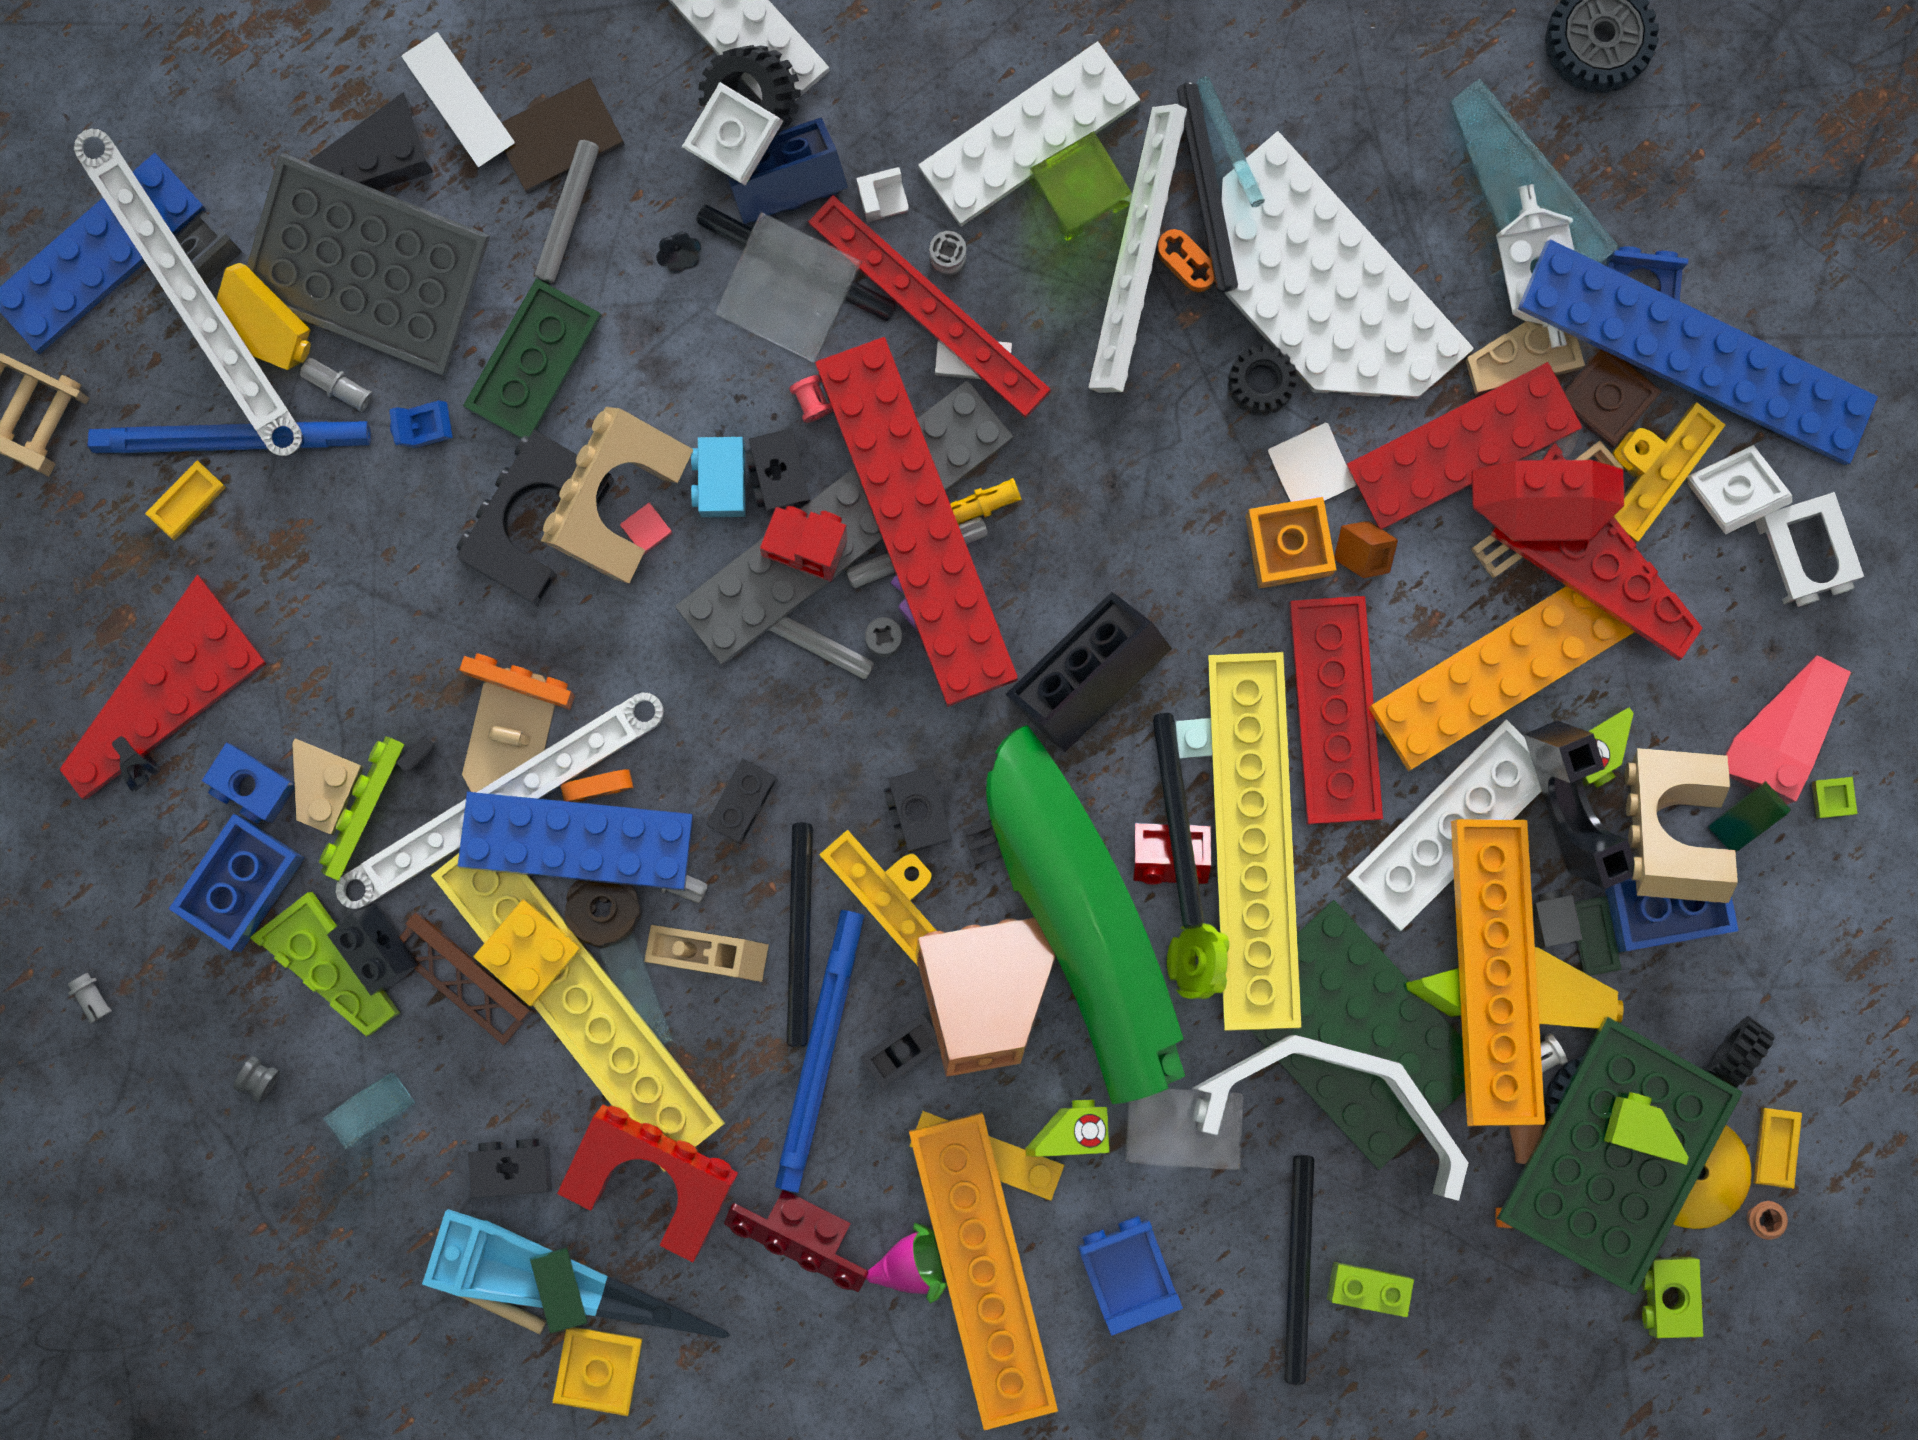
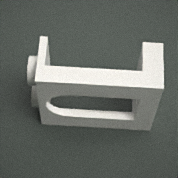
M1835 492L1776 510L1755 520L1759 535L1766 533L1783 579L1788 594L1787 597L1782 599L1784 604L1796 601L1797 606L1800 607L1820 600L1818 593L1831 590L1833 596L1853 590L1855 589L1853 582L1864 577ZM1819 515L1822 516L1838 564L1837 573L1831 581L1817 583L1811 581L1805 575L1788 525Z

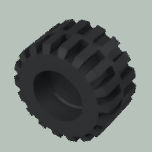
M763 45L734 48L722 52L723 55L715 56L710 61L713 66L705 67L702 75L707 79L699 82L698 90L704 91V97L699 98L700 106L707 105L720 82L737 92L743 73H748L756 79L761 88L762 103L760 107L783 120L776 134L783 131L782 127L789 126L793 121L790 115L797 113L799 105L794 103V100L801 97V89H795L794 82H798L799 79L797 73L790 74L789 69L792 67V64L789 60L780 61L782 54L777 50L768 51V47Z

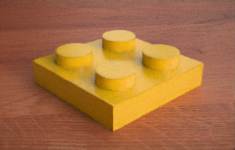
M522 899L473 957L529 1006H533L582 948L526 899Z

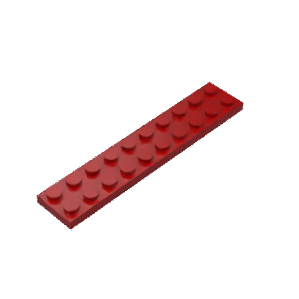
M885 336L816 361V369L947 707L1018 681L1016 671Z

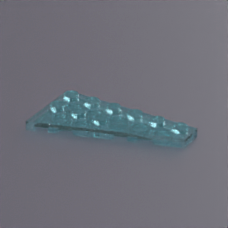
M1480 78L1450 101L1449 106L1498 232L1520 216L1519 211L1523 208L1518 188L1534 184L1537 206H1540V209L1543 208L1573 219V222L1569 224L1574 251L1602 263L1609 258L1614 250L1620 248ZM1538 259L1532 260L1530 264L1531 273H1533Z

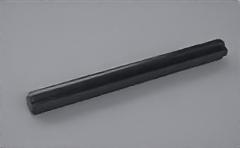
M1186 82L1178 86L1177 93L1180 106L1187 109L1184 128L1216 288L1219 292L1225 293L1237 289L1238 281L1199 88L1196 83Z
M703 205L698 212L696 220L699 225L884 321H888L892 317L896 304L883 295L709 205Z
M1159 713L1154 715L1153 725L1182 923L1185 929H1196L1203 926L1204 918L1174 716L1171 713Z
M797 822L792 825L787 1045L790 1047H805L808 1043L813 826L806 822Z
M1296 1155L1293 1158L1284 1375L1285 1382L1293 1385H1301L1306 1382L1315 1161L1314 1157L1310 1155Z

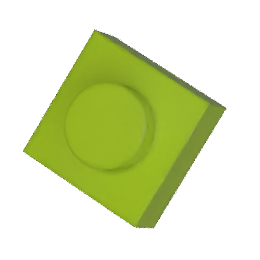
M1853 777L1816 780L1812 782L1816 819L1858 814Z

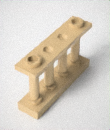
M0 353V376L5 366L24 375L0 421V454L49 477L56 464L45 457L48 452L45 450V447L71 398L86 405L90 398L79 391L82 385L64 375H61L59 380H56ZM40 382L56 390L57 393L32 441H27L23 447L12 441L15 436L12 432L37 383Z

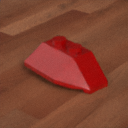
M1594 460L1511 461L1472 470L1473 509L1480 515L1482 514L1512 541H1590L1624 507L1623 469Z

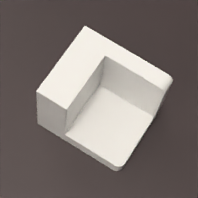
M899 167L856 178L867 223L908 212L909 207Z

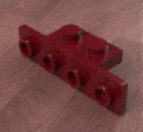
M782 1190L768 1219L735 1203L731 1205L724 1225L729 1227L734 1234L742 1238H751L763 1244L769 1252L775 1255H784L798 1262L806 1271L818 1272L832 1279L833 1283L842 1289H852L855 1292H859L869 1274L866 1269L836 1255L851 1223L786 1190Z

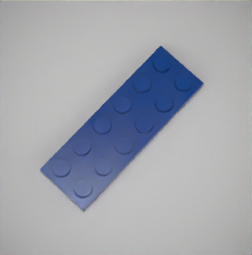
M153 153L133 171L174 236L202 210H206L156 153ZM104 198L99 200L0 286V313L39 355L145 263L143 257Z
M467 792L458 867L685 891L693 814Z

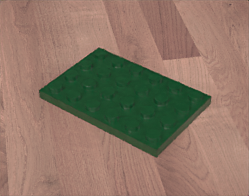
M1332 900L1297 933L1301 1028L1249 1031L1265 1048L1286 1036L1297 1035L1400 1063L1433 1112L1438 1116L1465 1091L1463 1038L1431 1004L1408 991L1406 983L1410 981L1335 900ZM1296 1053L1278 1060V1063L1377 1170H1380L1421 1132L1396 1095L1381 1077Z
M1605 1017L1497 1219L1628 1293L1636 1295L1743 1092L1615 1020ZM1629 1092L1652 1098L1650 1106L1662 1109L1689 1157L1687 1165L1605 1142L1604 1139L1616 1097L1627 1099Z

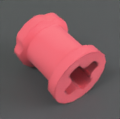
M819 375L804 378L789 388L791 394L796 395L804 412L802 419L806 423L816 421L833 412L830 403H827L819 386L821 383Z

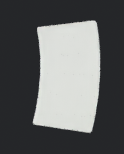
M1323 423L1268 450L1291 502L1323 497L1325 501L1356 486L1328 423Z

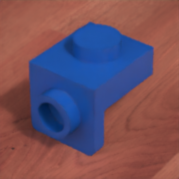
M438 400L410 409L395 407L389 410L391 419L390 431L396 445L419 448L453 438L448 405L445 401Z

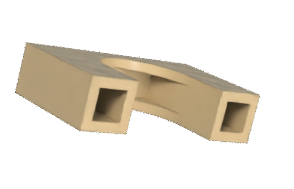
M605 407L604 411H601L593 422L592 430L594 432L588 444L583 446L577 455V467L572 477L561 488L559 495L561 500L555 512L551 513L544 523L543 531L545 533L541 541L614 580L630 583L645 549L618 536L603 524L596 506V495L600 482L612 468L630 462L661 480L678 483L693 449L622 409Z
M1637 748L1632 763L1626 764L1624 774L1625 785H1630L1631 794H1628L1626 814L1627 816H1632L1633 825L1629 828L1628 843L1630 848H1634L1633 877L1630 879L1636 880L1637 896L1729 903L1738 883L1735 850L1693 847L1682 844L1664 831L1657 818L1658 811L1672 805L1721 808L1730 788L1728 756Z

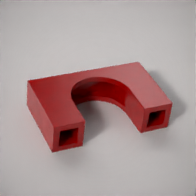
M603 1104L593 1116L557 1194L591 1211L600 1200L617 1165L634 1159L648 1160L656 1163L671 1176L678 1194L676 1211L659 1246L693 1263L708 1238L738 1172L732 1170L731 1166L722 1159H710L700 1154L692 1144L686 1141H675L663 1135L662 1130L652 1124H641L629 1118L628 1113L616 1106L608 1107Z

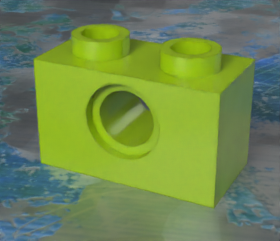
M1694 1257L1655 1258L1641 1284L1642 1289L1647 1290L1648 1306H1643L1642 1309L1644 1328L1649 1329V1335L1656 1338L1703 1337L1700 1259ZM1674 1287L1678 1292V1301L1674 1306L1667 1308L1663 1303L1662 1296L1666 1289Z
M1333 1262L1327 1300L1331 1303L1408 1317L1414 1279L1404 1275Z

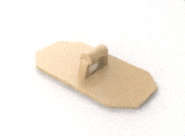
M533 674L531 677L546 682L542 675ZM487 682L483 684L462 776L471 792L480 791L545 750L555 705Z

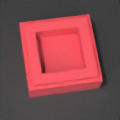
M650 502L620 524L632 542L645 549L643 555L673 534Z

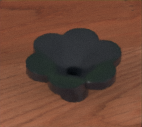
M683 231L677 232L670 237H665L659 242L660 251L656 255L657 263L661 266H667L669 271L673 273L681 272L685 267H693L699 261L697 254L701 251V243L696 238H690L689 234Z

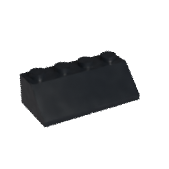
M1111 592L1018 681L1006 695L1047 738L1066 752L1131 690L1141 678L1158 664L1172 648L1152 621Z

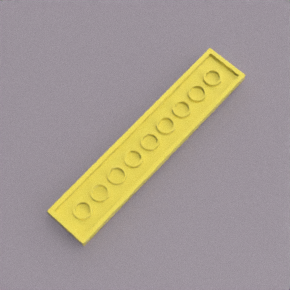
M1283 652L1208 655L1220 933H1225L1228 936L1230 944L1227 952V985L1223 991L1224 1031L1300 1029L1301 1009Z
M459 853L431 875L484 943L521 900L526 899L582 948L533 1006L612 1106L626 1111L629 1118L641 1124H652L661 1129L663 1135L675 1141H686L694 1147H697L725 1124L590 951L570 930L566 921L530 875L459 868Z

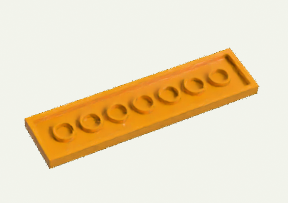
M1566 586L1368 708L1403 764L1410 771L1631 635L1634 631Z
M1456 819L1451 821L1467 1126L1545 1125L1527 820Z
M983 1112L910 1130L909 1135L984 1431L1058 1412Z

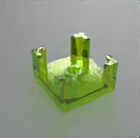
M1094 131L1030 168L1029 181L1038 195L1041 192L1044 194L1058 217V228L1066 241L1081 234L1086 223L1113 208V212L1117 213L1130 205L1132 192Z

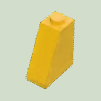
M237 263L225 268L216 301L252 356L286 370L303 363L311 347V343L307 341L310 329L246 265Z
M1535 947L1539 1025L1599 1029L1605 1017H1609L1618 1023L1622 1022L1624 1006L1623 1001L1618 1000V991L1542 949Z

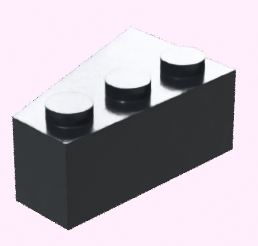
M404 92L309 160V163L375 190H381L433 173L412 106Z

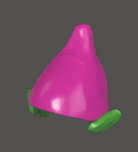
M914 1223L913 1230L915 1233L897 1242L877 1264L868 1270L869 1274L866 1279L870 1283L901 1292L927 1294L926 1299L931 1304L940 1298L947 1287V1282H942V1263L934 1241L936 1239L934 1231L925 1225Z

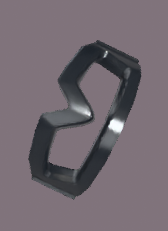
M120 736L112 742L113 748L120 755L119 766L123 779L131 791L135 790L136 792L149 781L147 774L141 776L142 771L147 770L153 775H157L161 771L159 765L149 754H146L144 757L133 749L125 737ZM130 766H134V779L128 771Z

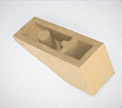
M651 925L644 962L762 982L769 945L744 939Z

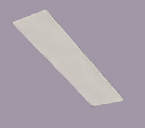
M438 32L401 56L478 167L515 143Z

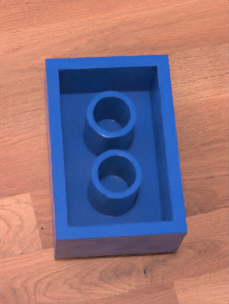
M233 814L175 898L169 910L229 950L242 952L251 939L250 937L262 923L305 858L246 818Z
M1631 879L1605 889L1618 952L1739 931L1732 897L1729 903L1637 896L1636 880Z

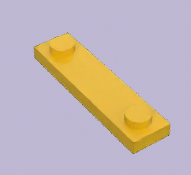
M922 1111L916 1129L949 1120ZM989 1136L1000 1181L1051 1201L1065 1165L1043 1156H1026L1025 1149Z

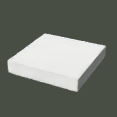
M720 82L682 147L743 185H746L782 125L783 120Z
M1754 445L1687 476L1688 485L1725 534L1792 503V494Z

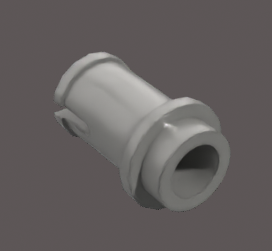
M86 973L68 983L71 989L68 994L75 996L91 1024L104 1017V1015L109 1014L112 1010L108 1007L94 984L97 979L95 977L91 979L90 975Z

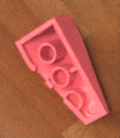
M1818 655L1815 656L1733 738L1725 755L1728 756L1729 777L1752 789H1756L1766 781L1786 804L1796 802L1815 764L1851 672Z

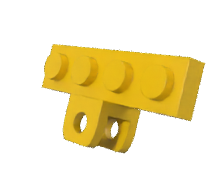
M1698 402L1690 406L1665 441L1653 432L1639 428L1634 432L1626 433L1612 452V455L1624 467V470L1634 478L1637 477L1624 494V507L1614 516L1635 543L1639 542L1725 427L1723 422Z
M845 831L819 855L918 966L915 955L918 937H923L927 933L937 930L910 900L927 886L932 876L931 872L915 854L903 856L887 871H884L850 831ZM910 866L916 867L919 870V876L914 881H909L904 876L906 868Z

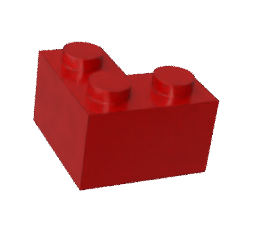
M786 506L785 510L776 507L760 546L761 556L831 582L847 543V526L841 523L842 518L827 511H821L820 515L810 512L809 517L806 518L808 514L796 507Z

